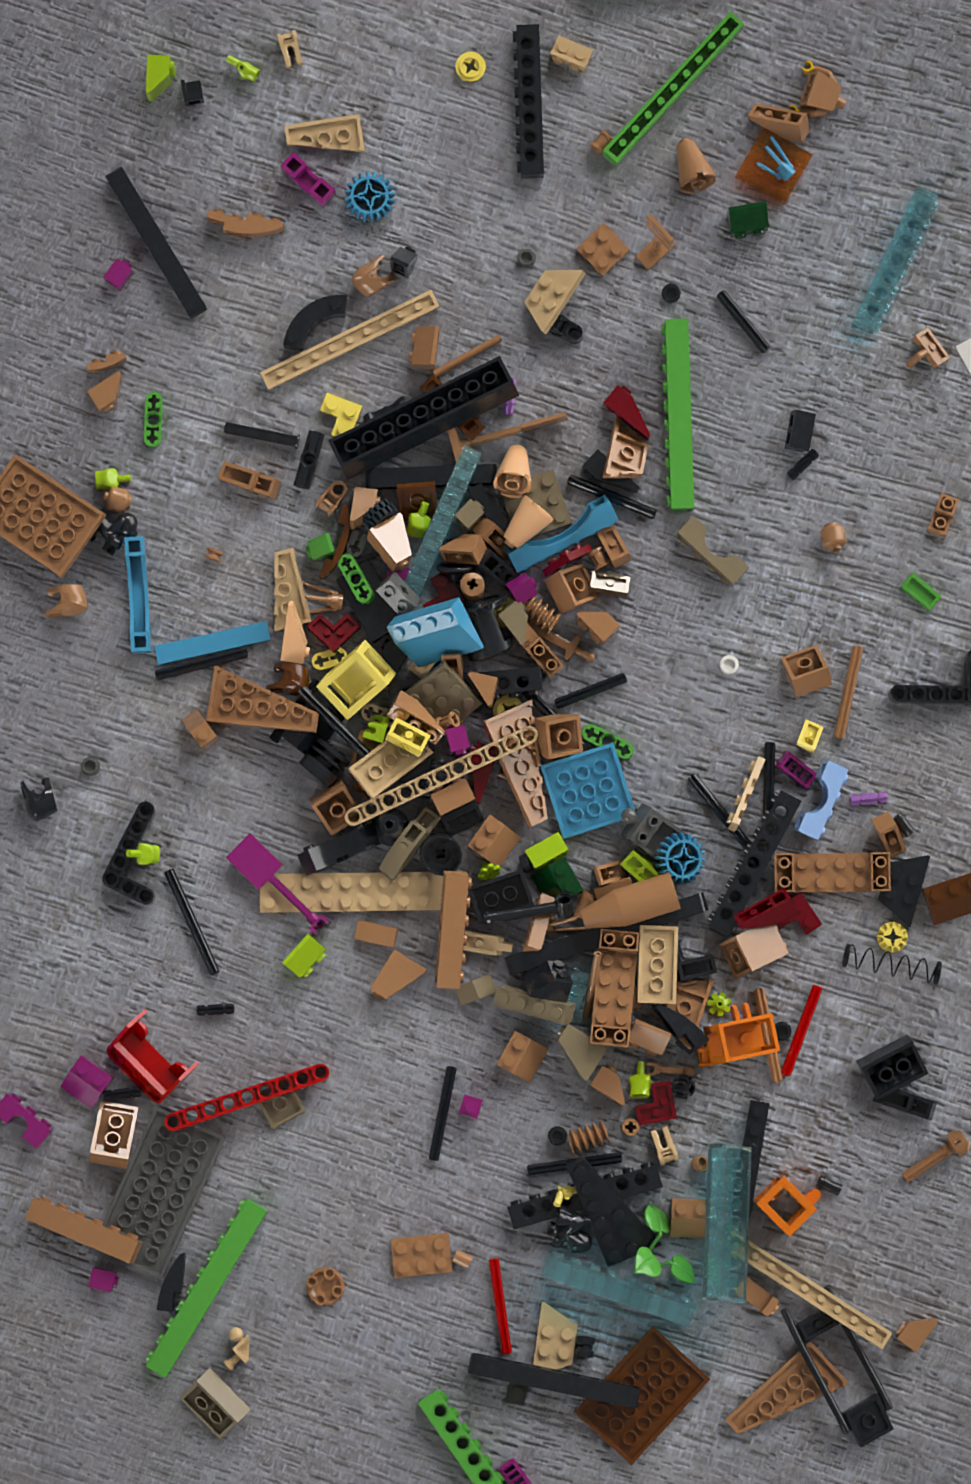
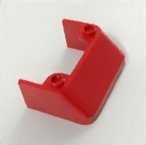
M144 1009L124 1027L107 1047L106 1051L109 1058L154 1103L160 1104L192 1073L199 1063L196 1061L189 1069L180 1062H175L171 1065L145 1039L148 1035L147 1026L140 1021L148 1012Z

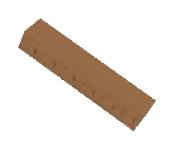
M443 871L434 980L437 988L460 989V983L464 981V972L461 971L462 964H465L463 946L467 944V934H464L465 927H468L469 922L466 908L470 907V897H467L468 889H471L472 879L469 878L467 872Z
M41 1195L40 1198H33L25 1217L26 1220L122 1261L134 1264L142 1245V1241L137 1240V1235L129 1232L127 1235L120 1233L121 1229L116 1226L110 1225V1227H106L103 1225V1221L94 1217L92 1220L85 1218L86 1214L77 1210L73 1213L64 1204H52V1199Z

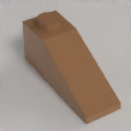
M755 103L748 114V119L786 140L802 143L810 131L807 113Z

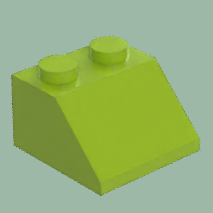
M147 55L146 94L149 101H154L172 84V78H176L175 62L171 60L170 55Z
M307 934L282 963L299 978L303 976L307 978L314 970L312 966L315 962L320 963L326 957L324 953L326 949L310 934Z

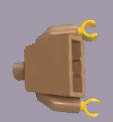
M806 61L805 65L811 68H802L803 73L809 76L798 105L801 108L797 109L795 105H790L789 108L807 113L808 118L825 116L827 113L833 112L835 107L842 110L846 105V99L839 96L842 88L837 83L832 72L819 66L814 67L811 61Z

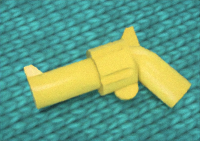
M557 1186L558 1192L553 1205L560 1207L563 1197L565 1200H569L570 1197H573V1194H578L575 1186Z

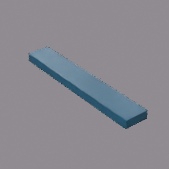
M267 621L154 647L158 665L270 641L271 639Z

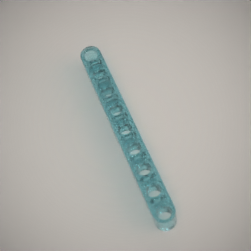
M465 445L405 580V583L419 598L482 455L481 452Z

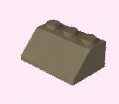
M211 1368L180 1397L219 1439L228 1433L250 1410L245 1402Z

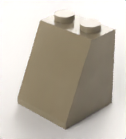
M569 1023L566 1026L562 1025L556 1034L559 1036L557 1040L582 1079L587 1081L607 1051V1048L603 1045L590 1044V1037Z

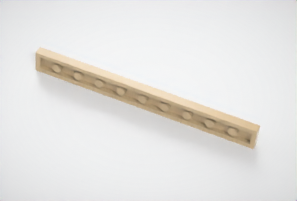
M429 290L260 372L268 390H271L440 308L432 290Z
M727 1227L718 1241V1245L878 1348L883 1349L891 1337V1331L729 1227Z

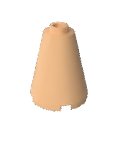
M521 445L509 447L494 477V488L500 490V494L503 496L519 498L522 497V494L530 492L532 481L526 448Z
M524 495L503 536L506 539L504 543L511 549L514 547L518 549L552 523L554 518L542 507L533 503L532 499Z

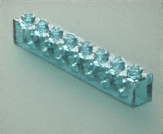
M920 186L917 187L852 326L871 335L874 330L879 331L883 322L880 320L882 313L887 314L891 304L888 301L891 296L895 297L899 289L896 284L899 279L903 280L907 272L904 267L907 262L911 263L915 255L912 250L915 245L919 246L923 238L920 235L922 229L927 230L931 221L928 217L931 211L935 213L939 204L936 201L939 195ZM921 206L925 208L926 213L919 214L916 208ZM910 223L916 224L917 227H918V230H917V231H911V230H909L908 224H910ZM902 240L908 241L909 244H910V247H909V248H903V247H901L900 241H902ZM892 258H900L902 264H893ZM890 274L894 280L887 282L884 279V275ZM876 292H884L885 298L878 299L876 297ZM868 309H876L877 315L870 316L868 314Z

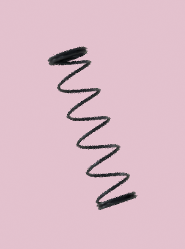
M846 944L842 967H847L850 956L851 946H853L855 953L856 970L860 968L866 953L870 949L872 951L874 973H877L884 956L887 953H889L892 977L895 976L902 959L906 956L908 959L910 980L913 979L915 972L921 961L925 960L927 983L929 984L932 978L934 985H938L942 969L941 961L937 962L930 980L928 976V964L925 958H922L918 962L911 977L910 960L907 955H904L900 959L893 974L892 956L891 953L887 951L882 956L875 971L874 952L872 948H868L864 953L860 961V964L857 968L856 948L853 944Z

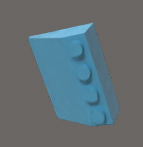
M459 597L395 616L387 626L394 643L418 667L441 661L442 654L460 653L463 655L484 648Z

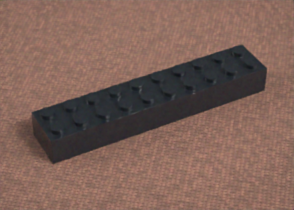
M498 356L328 441L347 480L518 397L519 393L501 357Z

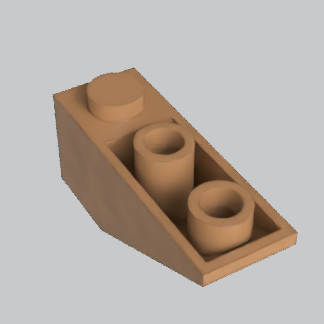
M402 690L398 693L386 716L394 721L397 717L431 735L428 741L436 745L445 733L443 728L417 699Z

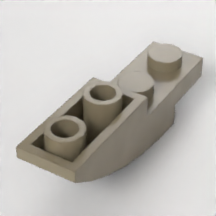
M425 807L415 820L412 819L395 841L379 866V870L392 880H395L418 852L419 846L441 821V817Z

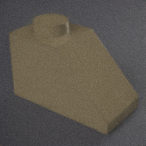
M470 499L454 515V522L468 534L483 517L484 507L477 500L473 502Z
M513 601L496 616L517 643L523 645L526 638L528 615L525 612L527 609L521 601L519 603Z

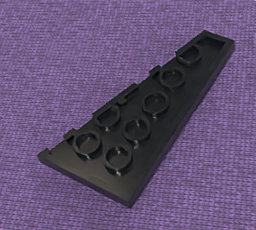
M582 1157L567 1163L566 1167L587 1218L591 1219L589 1223L607 1266H613L636 1256L637 1250L641 1247L649 1248L655 1240V1236L611 1189L607 1182L601 1178L589 1162ZM658 1240V1242L656 1243V1245L654 1246V1248H656V1247H658V1246L661 1245V1243H660L659 1240Z

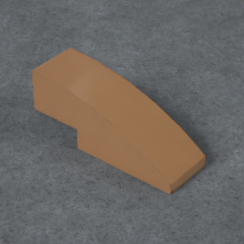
M226 461L223 462L217 478L273 500L276 499L282 483L276 478Z

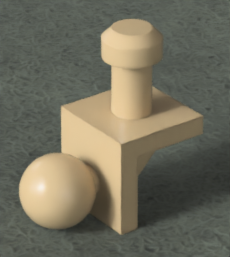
M234 1327L229 1331L230 1340L239 1343L232 1348L235 1354L229 1360L226 1359L224 1361V1366L228 1370L234 1369V1365L240 1359L244 1363L249 1360L250 1337L247 1334L243 1338V1331L238 1327Z

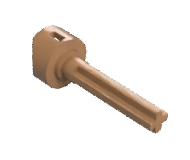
M958 1130L948 1133L946 1135L948 1138L947 1144L902 1173L906 1181L909 1183L953 1152L958 1153L960 1157L966 1154L971 1144L965 1135Z

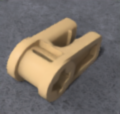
M291 30V33L283 35L281 33L277 34L286 69L292 67L291 56L288 53L289 48L294 50V59L297 65H303L295 30Z
M667 1126L662 1128L663 1138H665L667 1143L666 1148L662 1147L657 1131H651L661 1166L673 1160L679 1161L676 1147L673 1144Z

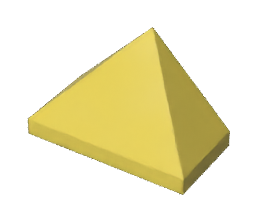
M805 720L796 745L813 754L823 727Z

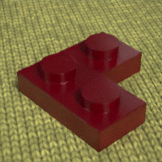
M579 544L572 548L571 552L569 549L559 554V559L556 557L547 562L548 566L542 570L545 577L583 558L592 551V548L589 544L583 547Z
M440 572L429 579L439 596L423 605L424 608L458 597L462 604L465 603L454 582L448 579L447 573Z
M348 613L335 625H332L321 614L307 625V630L333 653L340 649L361 629V625Z
M802 893L791 899L799 914L783 923L776 924L780 930L796 920L806 935L823 925Z
M670 1080L651 1084L654 1103L635 1106L639 1125L677 1119Z

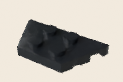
M928 855L890 862L891 891L879 892L878 901L887 907L907 927H911L930 859Z

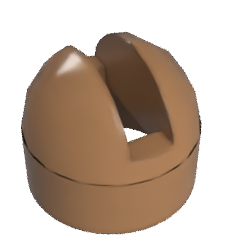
M697 1156L692 1159L691 1167L694 1171H705L708 1168V1161L704 1156Z

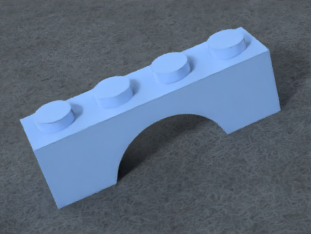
M822 760L815 776L822 787L821 802L812 811L800 812L792 830L814 840H819V837L823 836L825 823L831 818L833 813L832 807L840 797L841 793L839 791L841 786L848 779V769L829 760Z

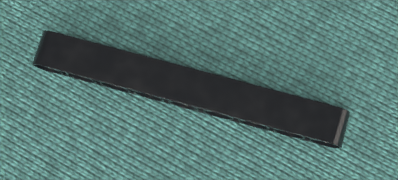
M122 166L107 174L105 177L189 317L193 319L208 310Z
M471 1353L468 1367L469 1374L637 1408L641 1390L640 1387L478 1353Z

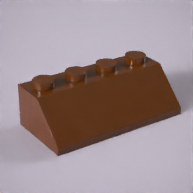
M971 873L921 889L933 926L971 913Z

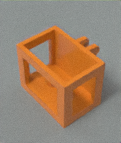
M742 1003L741 1008L744 1019H740L737 1006L731 1005L732 1021L703 1027L704 1034L709 1038L707 1049L711 1065L779 1052L780 1047L772 1013L751 1017L749 1005ZM768 1022L772 1045L765 1046L761 1023Z
M779 1174L753 1202L784 1234L790 1237L817 1210L813 1205L820 1199L821 1192L814 1188L803 1195L784 1175ZM782 1188L801 1206L787 1222L767 1204L770 1200L774 1201L781 1194L780 1190Z

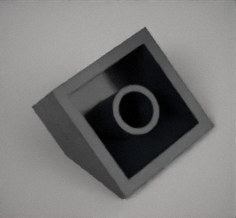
M547 960L523 975L530 997L567 1003L573 982L566 963L559 960Z

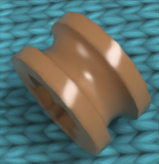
M208 547V553L205 554V557L221 562L220 557L224 553Z

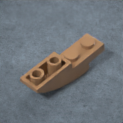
M214 209V211L208 210L207 214L208 221L223 225L224 234L233 236L262 237L283 232L285 229L284 223H281L280 219L273 217L266 219L263 218L262 214L256 212L252 214L247 213L245 220H243L242 216L232 214V216L225 215V212L219 209Z
M527 623L525 643L520 646L541 667L543 672L551 678L564 667V664Z

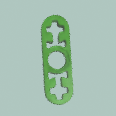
M157 392L149 393L145 399L144 442L150 448L158 447L162 441L163 398ZM153 396H156L157 400H160L156 403L155 407L156 410L160 409L159 412H148V409L152 410L153 408L152 403L149 402V400L153 399ZM151 415L159 417V422L156 425L148 423V418ZM148 428H159V431H154L155 437L158 438V440L154 441V444L147 440L151 437L152 432L151 430L147 431Z
M342 555L338 561V566L356 599L362 604H370L374 600L375 595L359 564L352 555ZM348 559L349 561H351L349 564L353 569L352 571H350L348 567L344 566L346 564L345 560ZM359 574L361 576L360 582L353 584L351 581L352 577ZM362 587L368 593V598L364 599L362 597L363 593L359 588Z
M593 724L586 725L583 728L582 737L585 741L600 747L603 746L602 739L608 736L613 739L614 746L616 741L621 742L618 746L622 748L625 745L628 746L630 753L624 756L621 755L622 751L616 748L618 758L625 760L632 756L633 746L629 742ZM593 728L594 733L598 736L599 732L603 733L599 743L595 742L597 738L594 736L587 738L586 729L590 730Z

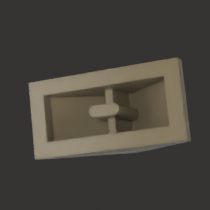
M489 974L460 985V989H455L462 1006L496 993V988Z

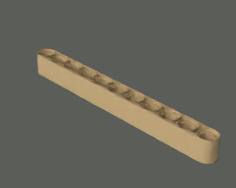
M526 726L382 793L373 800L370 799L352 807L346 812L345 820L352 826L367 821L536 741L538 732L532 726ZM532 730L535 734L534 739L526 740L524 738V731ZM508 738L516 739L517 746L515 748L507 747L506 740ZM491 746L499 748L498 756L493 757L489 754ZM479 754L482 757V762L479 765L473 764L471 761L472 755ZM461 762L464 765L462 773L455 772V763ZM440 770L445 771L447 774V778L444 781H439L436 777V773ZM424 778L429 781L427 789L420 788V779ZM403 787H409L412 790L410 797L402 795L401 790ZM386 795L393 796V805L389 806L384 803ZM369 803H373L377 807V811L373 814L369 813L366 809ZM352 811H356L359 814V820L356 822L349 819V814Z

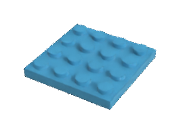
M614 743L540 766L563 839L621 821V814L626 808L635 810Z

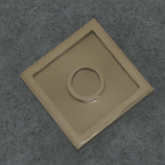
M285 1080L278 1084L279 1089L283 1091L287 1090L290 1086ZM267 1088L261 1091L260 1094L267 1097L271 1094V1089ZM296 1091L259 1104L272 1130L306 1112Z

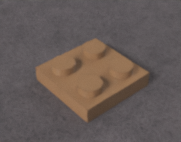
M602 223L576 248V251L603 277L630 249Z

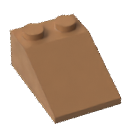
M100 1101L89 1162L127 1169L139 1107Z

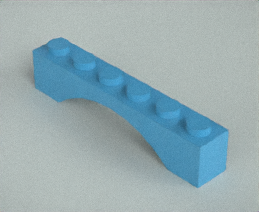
M603 495L588 503L579 519L562 533L547 539L528 540L518 549L516 547L511 549L509 546H506L504 550L517 573L524 572L530 566L545 561L547 557L561 553L564 548L578 544L581 539L595 535L602 528L612 526L614 522L618 521V517L609 499Z
M144 536L124 537L130 605L131 652L133 654L152 653L146 542Z

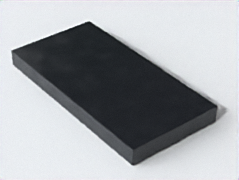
M366 560L359 566L375 595L374 600L370 604H362L356 599L344 575L336 579L370 640L372 643H376L390 634L387 626L398 614L377 593L376 590L382 581L370 561ZM359 574L354 575L351 580L352 583L358 584L361 576ZM362 587L359 588L363 593L362 597L364 599L368 598V593Z

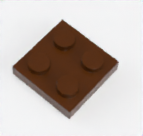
M435 481L397 484L399 512L402 514L404 521L408 520L410 513H417L419 511L422 501L429 503L425 515L431 519L438 518Z

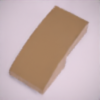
M111 351V354H106V362H103L102 359H93L92 362L87 363V371L89 373H97L113 369L126 362L127 357L125 354H122V351Z
M943 493L940 494L927 532L945 538L959 499Z
M358 920L354 939L395 947L399 928Z

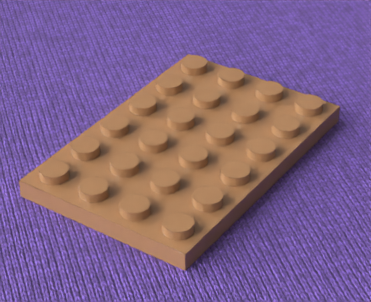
M15 454L0 475V537L63 578L107 515Z

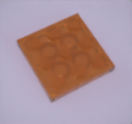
M763 127L735 178L785 205L813 154ZM771 136L775 138L796 171L786 182L783 179L778 181L776 177L756 165L759 162L778 173L776 169L780 165L765 149V146H768L784 162L771 141Z

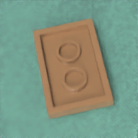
M448 1233L391 1239L395 1278L452 1272Z

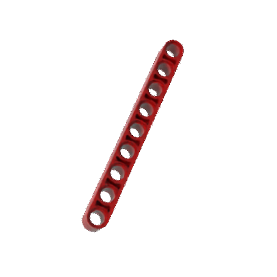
M316 1064L170 1113L165 1117V1126L169 1131L176 1132L323 1083L329 1077V1069L325 1064ZM322 1068L326 1071V1075L323 1078H318L315 1075V1071ZM299 1075H306L308 1081L305 1084H299L297 1082ZM283 1080L287 1081L290 1085L284 1091L278 1087V1084ZM269 1087L271 1094L267 1097L260 1094L261 1088ZM250 1093L253 1099L251 1102L245 1103L241 1099L242 1095ZM226 1099L234 1101V1106L231 1109H226L223 1106V1102ZM208 1105H213L216 1108L213 1115L205 1113V1108ZM188 1112H196L197 1119L195 1121H188L186 1118ZM173 1117L179 1120V1124L174 1128L168 1126V1120Z

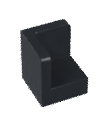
M181 80L185 105L190 106L204 103L200 80L186 83L185 80Z

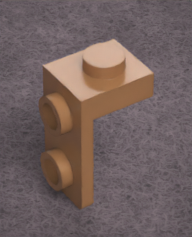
M746 1277L736 1290V1293L767 1317L770 1314L773 1316L779 1308L777 1305L779 1301L749 1277Z

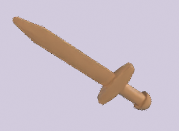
M527 620V623L538 636L566 650L565 661H568L574 653L586 659L588 663L594 661V653H589L578 647L579 635L570 642L553 632L548 635V629L541 630L542 626H536L534 622Z

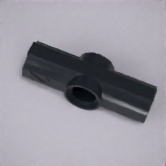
M309 430L303 453L300 456V463L293 486L307 490L310 489L325 434ZM306 456H313L314 462L308 465L304 463V459Z

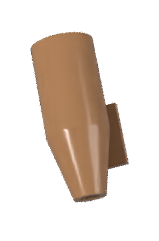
M668 872L633 884L631 878L627 877L593 888L597 900L581 909L580 913L586 929L629 926L680 910L681 907L671 875Z

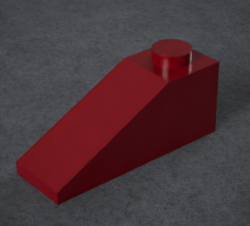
M617 385L603 402V406L648 441L650 433L633 396L630 395L632 392L625 386L620 387Z
M477 742V745H472L470 752L487 744ZM491 746L489 748V754L495 757L496 753L493 747ZM474 754L471 761L473 764L479 765L482 762V757L479 754ZM495 761L472 771L477 804L481 802Z
M782 888L735 914L734 918L742 930L780 924L799 913L785 888Z

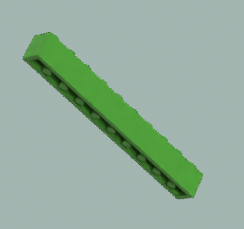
M730 11L603 149L602 155L617 168L744 28V23Z
M688 318L665 319V325H661V336H665V343H662V355H666V362H662V372L666 374V381H663V393H667V400H664L663 405L664 411H667L668 418L664 419V430H668V438H665V449L669 450V457H665V467L669 468V476H666V487H670V495H666L667 506H670V511L694 510Z
M249 1198L246 1202L242 1200L239 1204L237 1217L234 1218L232 1216L226 1227L229 1230L226 1235L222 1233L216 1242L219 1246L216 1251L212 1250L206 1260L209 1263L206 1268L201 1267L196 1275L199 1278L195 1285L191 1284L186 1292L189 1296L185 1302L181 1300L176 1308L178 1314L175 1318L171 1317L165 1326L168 1328L165 1335L161 1333L157 1339L156 1344L158 1347L155 1351L151 1350L145 1359L148 1362L146 1367L164 1378L170 1373L268 1211Z

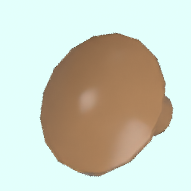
M318 1268L310 1274L306 1281L307 1293L317 1305H332L340 1300L344 1293L345 1284L343 1277L333 1268Z

